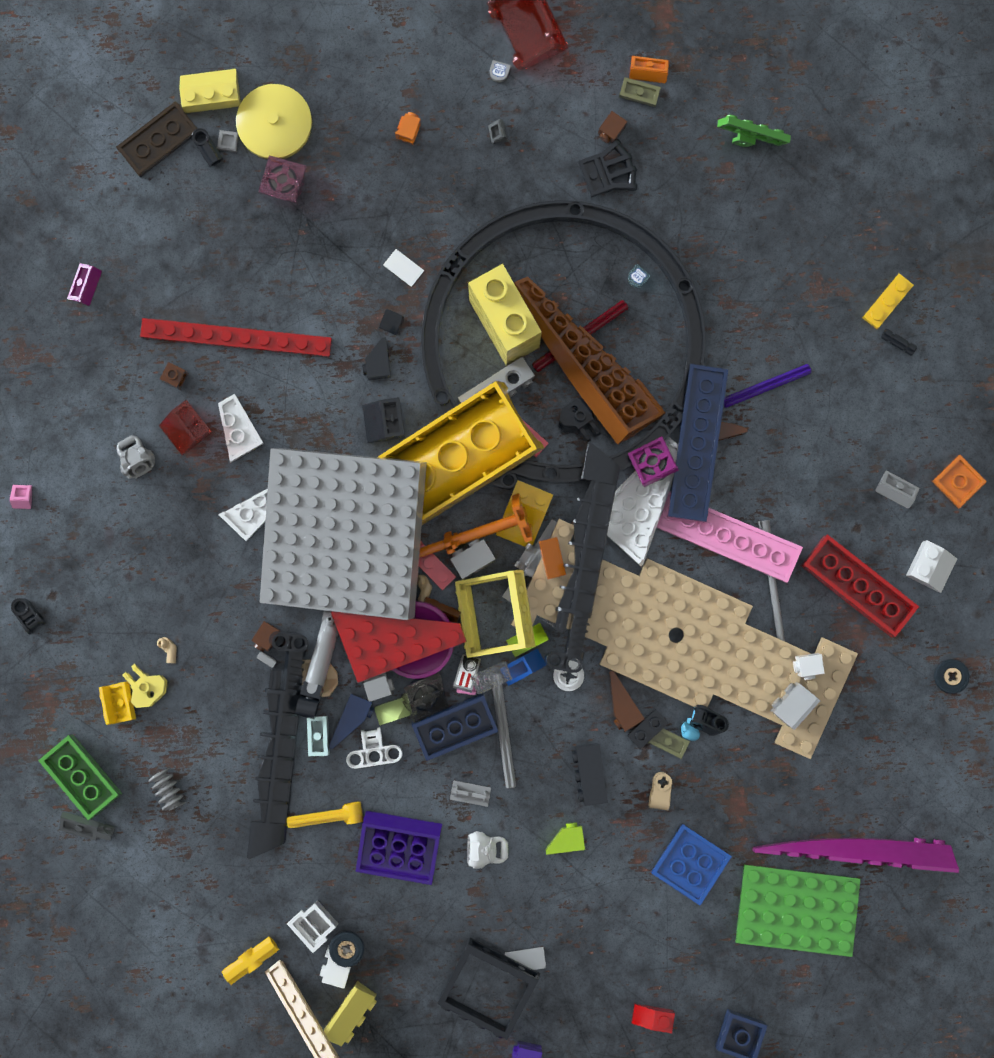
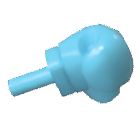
M695 710L693 711L692 718H687V722H683L681 726L683 738L691 741H696L700 737L699 730L690 726Z

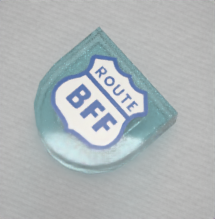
M636 264L628 274V282L633 287H642L651 276Z

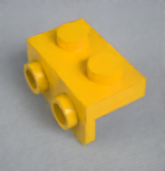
M128 681L99 687L106 725L136 719L134 705L131 703L132 694Z

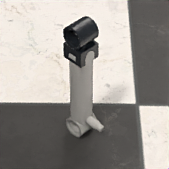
M324 610L322 624L295 711V715L314 720L318 712L324 683L339 634L331 611Z

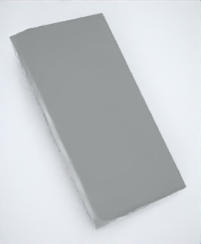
M886 470L875 491L906 508H910L920 488Z
M543 947L505 952V956L533 970L546 968Z

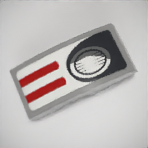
M462 655L453 688L472 693L481 662L480 658H467V655Z

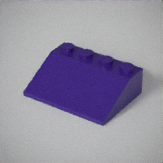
M366 811L362 824L356 872L432 885L442 824Z

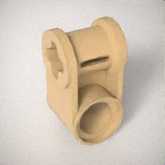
M658 772L653 777L649 796V808L669 810L672 779L665 772ZM662 777H664V779L667 780V783H663V785L661 786L658 780H661Z

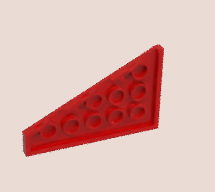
M331 611L357 682L467 642L461 624L456 622L418 618L403 620Z

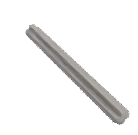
M499 673L492 674L491 683L505 784L508 789L515 788L516 781L501 675Z

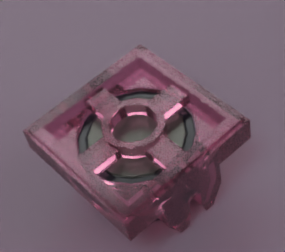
M269 155L259 193L296 203L298 195L302 192L301 186L304 185L306 166Z

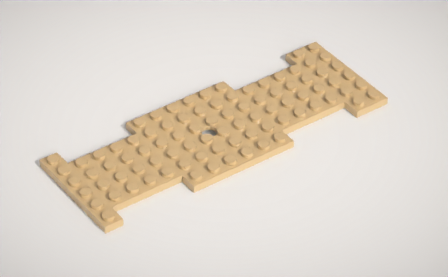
M558 519L550 538H558L563 563L575 565L574 546L568 545V541H571L574 534V525ZM541 557L527 588L532 625L537 615L556 623L558 611H555V608L558 607L565 591L559 587L567 586L574 570L573 568L564 567L566 575L547 579ZM646 559L639 576L602 560L591 618H588L587 622L590 626L586 627L588 633H585V637L607 646L599 663L600 665L693 707L696 705L708 707L714 694L782 725L774 743L811 759L858 655L854 651L821 638L815 653L822 654L825 674L815 675L816 678L804 680V677H800L798 673L794 672L793 661H796L795 656L811 653L745 624L753 607L752 605L650 559ZM569 613L568 622H567V627H566L567 629H569V626H570V620H571V615H572V614H570V613ZM513 619L512 624H511V625H513V626H515V620H514V619ZM673 628H680L683 631V639L678 643L672 642L669 638V632ZM795 682H798L816 696L820 702L801 724L793 730L770 710L773 708V702L786 694L785 689L791 683L795 684Z

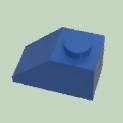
M537 648L499 670L509 686L545 667L546 664Z

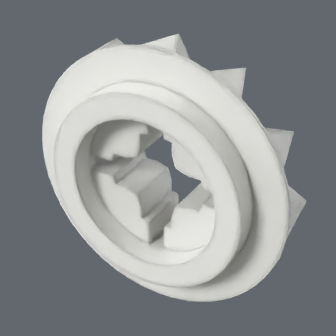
M569 661L571 669H575L578 666L577 662ZM583 669L577 673H571L577 676V678H571L568 684H566V677L560 675L567 672L554 670V682L564 691L576 690L583 683Z

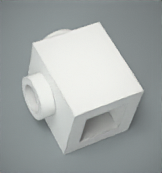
M814 653L795 656L796 661H793L794 672L798 673V676L804 677V680L816 678L815 675L825 674L822 654Z

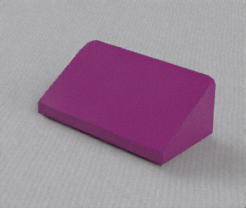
M80 263L67 299L89 306L102 271L94 266Z

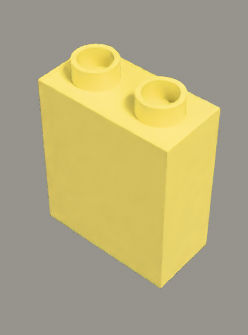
M503 264L468 283L469 301L506 366L540 347L542 332Z

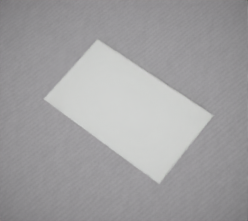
M397 249L383 264L411 287L424 272L422 268Z

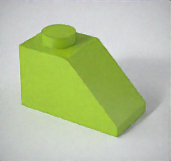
M577 822L566 823V827L560 829L545 849L546 855L585 850L582 826L578 825Z

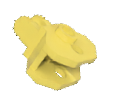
M134 663L131 667L140 678L135 681L129 673L125 672L123 674V677L130 683L133 690L131 703L136 708L152 707L166 694L168 680L163 675L149 676V674H145ZM152 691L154 692V696H153V697H151V695H150V693H151Z

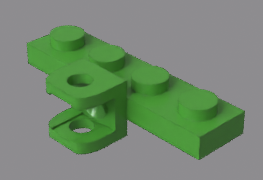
M727 115L725 118L718 120V128L738 133V137L732 140V144L742 147L755 145L756 139L777 146L790 143L791 135L785 134L783 130H772L767 125H756L751 120L737 119L738 117L735 115Z

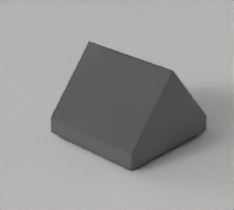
M502 119L488 125L492 144L508 141L505 123Z

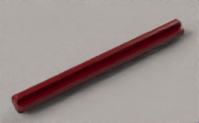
M621 300L583 328L592 335L628 310V305L624 300ZM551 351L534 361L532 366L536 372H539L556 359Z

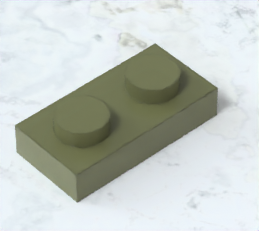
M624 77L619 97L655 107L661 87Z
M663 728L648 743L682 759L690 741Z

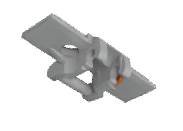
M550 521L538 541L550 539L557 524L556 521ZM538 541L535 546L528 543L522 556L514 564L519 570L524 571V577H533L542 557ZM508 586L502 597L511 602Z

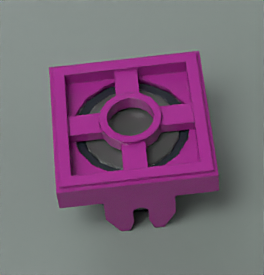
M663 437L628 453L643 487L661 481L679 470Z

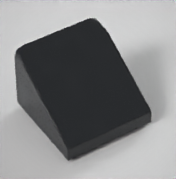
M386 309L379 328L397 335L404 316Z

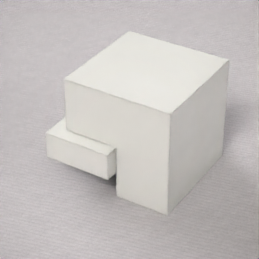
M317 900L305 912L301 910L287 925L309 950L314 953L328 940L326 936L336 928L338 922Z

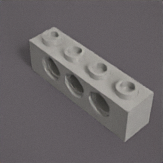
M521 357L458 397V401L461 404L495 381L505 382L508 387L509 397L511 398L517 394L516 390L520 387L526 388L530 386L535 375L524 358ZM516 375L519 381L516 384H511L508 381V377Z

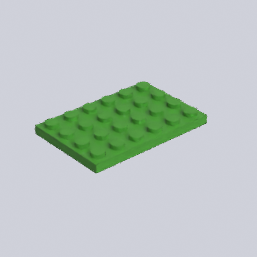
M744 864L736 943L853 957L860 878Z

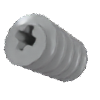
M170 768L153 775L148 780L149 783H156L152 790L159 789L155 794L156 797L162 796L158 803L166 804L162 811H171L186 803L179 801L183 795H176L180 788H173V786L177 782L169 780L173 776V773H166Z

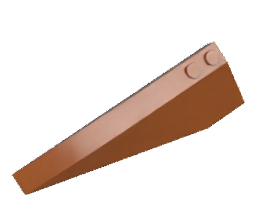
M528 276L514 282L542 332L541 337L552 355L617 444L631 438L665 414V411L639 379L635 380L629 375L631 372L626 367L622 368L616 363V358L612 354L603 351V346L581 325L579 327L572 322L573 318L568 313L566 315L557 308L559 305L555 301L548 300L545 297L546 293Z

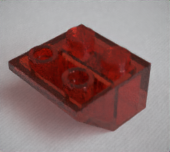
M187 400L174 408L159 425L182 456L213 433Z

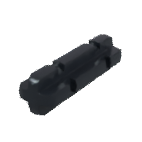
M889 329L884 330L881 335L882 339L885 341L889 340L890 344L902 351L905 350V353L911 356L917 350L916 345L913 343L909 344L908 340L896 333L892 334L893 332Z

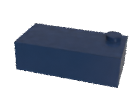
M483 693L412 722L413 730L426 761L499 732Z

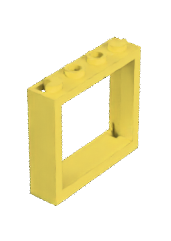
M523 570L507 571L455 582V593L459 605L458 611H461V627L467 642H464L467 658L536 647ZM508 579L518 644L481 650L471 585Z

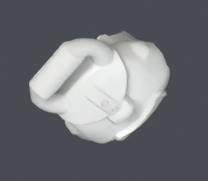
M478 831L468 835L467 863L474 869H482L490 863L500 864L508 858V841L505 838L489 837L485 833ZM497 842H501L500 858H496Z

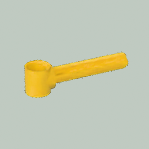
M361 802L344 804L342 809L290 816L287 817L288 828H296L342 820L346 824L363 822Z

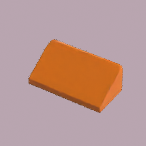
M632 56L629 78L666 83L669 60Z
M558 538L538 541L547 579L566 575Z

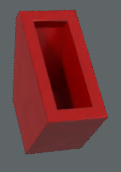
M634 1004L632 1024L654 1031L672 1033L675 1013L671 1009Z

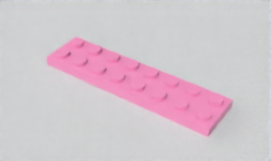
M669 491L656 527L657 529L788 583L803 547L711 508L708 509L707 522L668 517L671 492Z

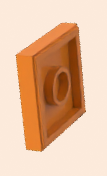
M958 455L932 482L959 509L987 481L961 455Z

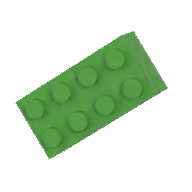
M68 735L38 760L87 820L96 817L123 794L74 735Z

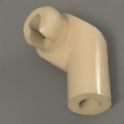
M418 575L417 585L421 590L418 601H424L425 597L429 598L432 585L425 575Z
M159 638L157 646L167 653L166 663H176V645L169 638Z

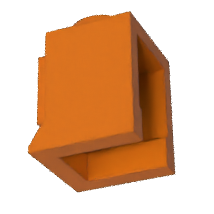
M408 112V114L405 113L401 117L397 127L398 130L395 132L396 139L414 145L421 126V119L418 118V115Z

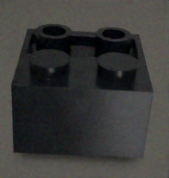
M399 397L378 400L362 405L367 443L405 438Z

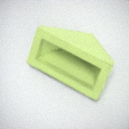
M403 697L376 706L375 713L379 725H383L416 714L415 707L410 702H406L407 697Z

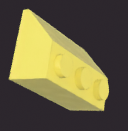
M237 69L180 76L181 105L185 113L239 107L241 104Z
M359 981L356 982L324 1029L330 1042L342 1046L344 1042L347 1044L354 1036L352 1031L355 1026H361L366 1018L363 1016L366 1010L371 1011L376 1004V993Z

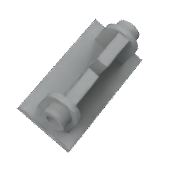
M453 780L450 800L488 807L491 787Z

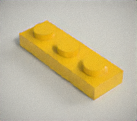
M899 273L862 318L875 329H878L914 285Z

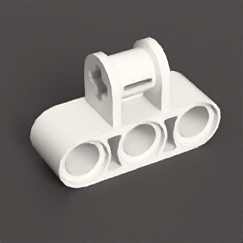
M380 727L377 730L371 731L361 730L363 749L350 752L346 762L349 767L354 769L395 763L402 758L403 751L398 745L383 746ZM391 748H396L399 751L398 758H390L389 750ZM372 751H377L380 754L379 761H371L370 753ZM353 754L360 756V764L354 765L351 763L350 759Z

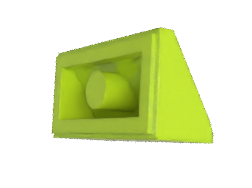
M541 623L533 626L536 646L549 640ZM517 635L506 640L508 645L518 644ZM534 647L513 650L512 653L514 657H517Z

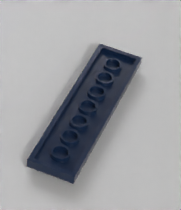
M690 364L676 456V465L679 470L674 472L668 517L707 522L729 369Z

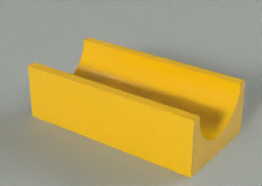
M495 381L378 457L427 462L422 525L540 452L544 449L541 441L535 438L519 416L509 397L508 387L505 382Z

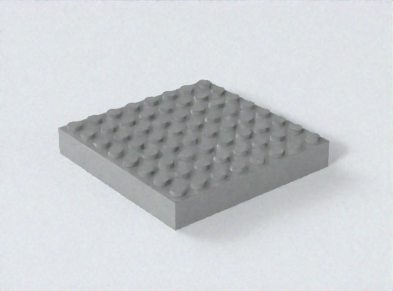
M271 448L260 603L403 620L414 618L427 462Z

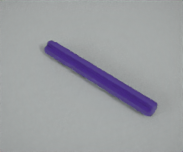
M805 364L726 396L724 398V407H730L809 375L812 372L809 364Z

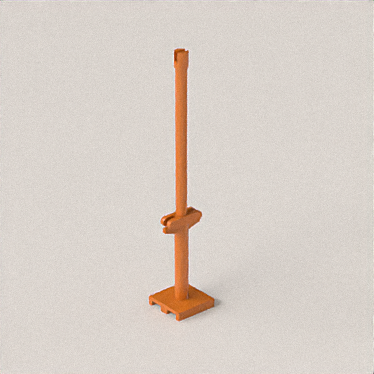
M520 494L512 495L514 515L461 533L456 532L452 534L451 531L446 532L444 540L420 547L419 558L446 549L447 554H452L459 545L519 525L525 543L532 541V525L529 524L526 509L521 504Z

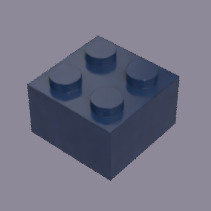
M727 1009L715 1047L718 1051L737 1058H757L767 1024L764 1021Z

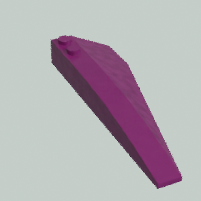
M821 838L755 846L752 849L756 853L786 854L794 857L805 855V857L814 859L825 857V859L862 864L867 862V864L883 865L884 863L888 866L900 868L904 865L912 869L959 873L951 845L945 844V840L933 839V843L926 842L924 838H914V841L879 838Z

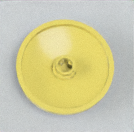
M268 84L254 89L243 99L237 111L236 127L242 143L250 152L264 159L280 160L294 155L306 144L312 129V116L307 102L297 91L285 85Z

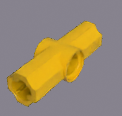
M270 936L254 948L251 947L245 951L235 962L221 971L223 977L232 985L247 973L253 972L263 964V961L279 950L277 944Z

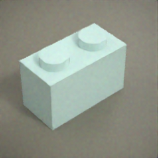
M316 716L315 720L307 718L308 756L330 755L328 748V716Z

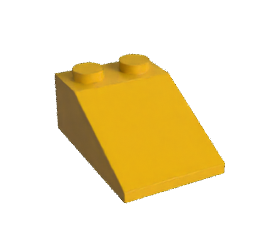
M518 480L512 495L519 493L521 496V504L526 509L529 524L532 525L533 540L525 543L519 525L497 532L496 535L526 547L528 543L534 544L553 494ZM512 495L503 518L514 515Z

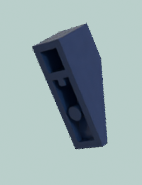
M350 694L328 748L334 749L364 723L367 717L371 718L375 707H372L373 702Z

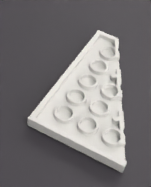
M668 437L665 443L676 463L678 444ZM635 470L615 491L607 536L640 566L644 564L673 482L674 473L661 481L643 487Z

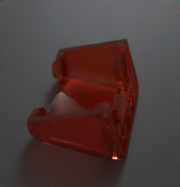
M490 0L487 2L490 16L501 21L516 52L513 54L512 62L517 69L525 70L568 49L567 42L546 0Z

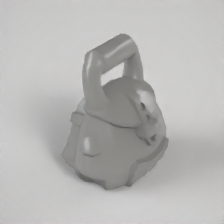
M131 435L118 442L116 449L121 461L120 470L124 476L129 479L137 478L152 470V467L155 465V455L151 450L146 449L142 445L141 440L137 436ZM136 441V444L134 446L128 448L125 451L121 450Z

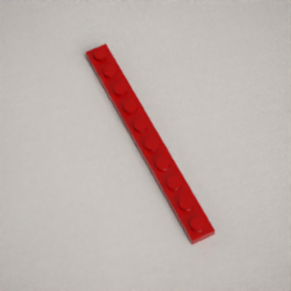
M142 318L140 337L146 339L330 357L332 343L331 337Z

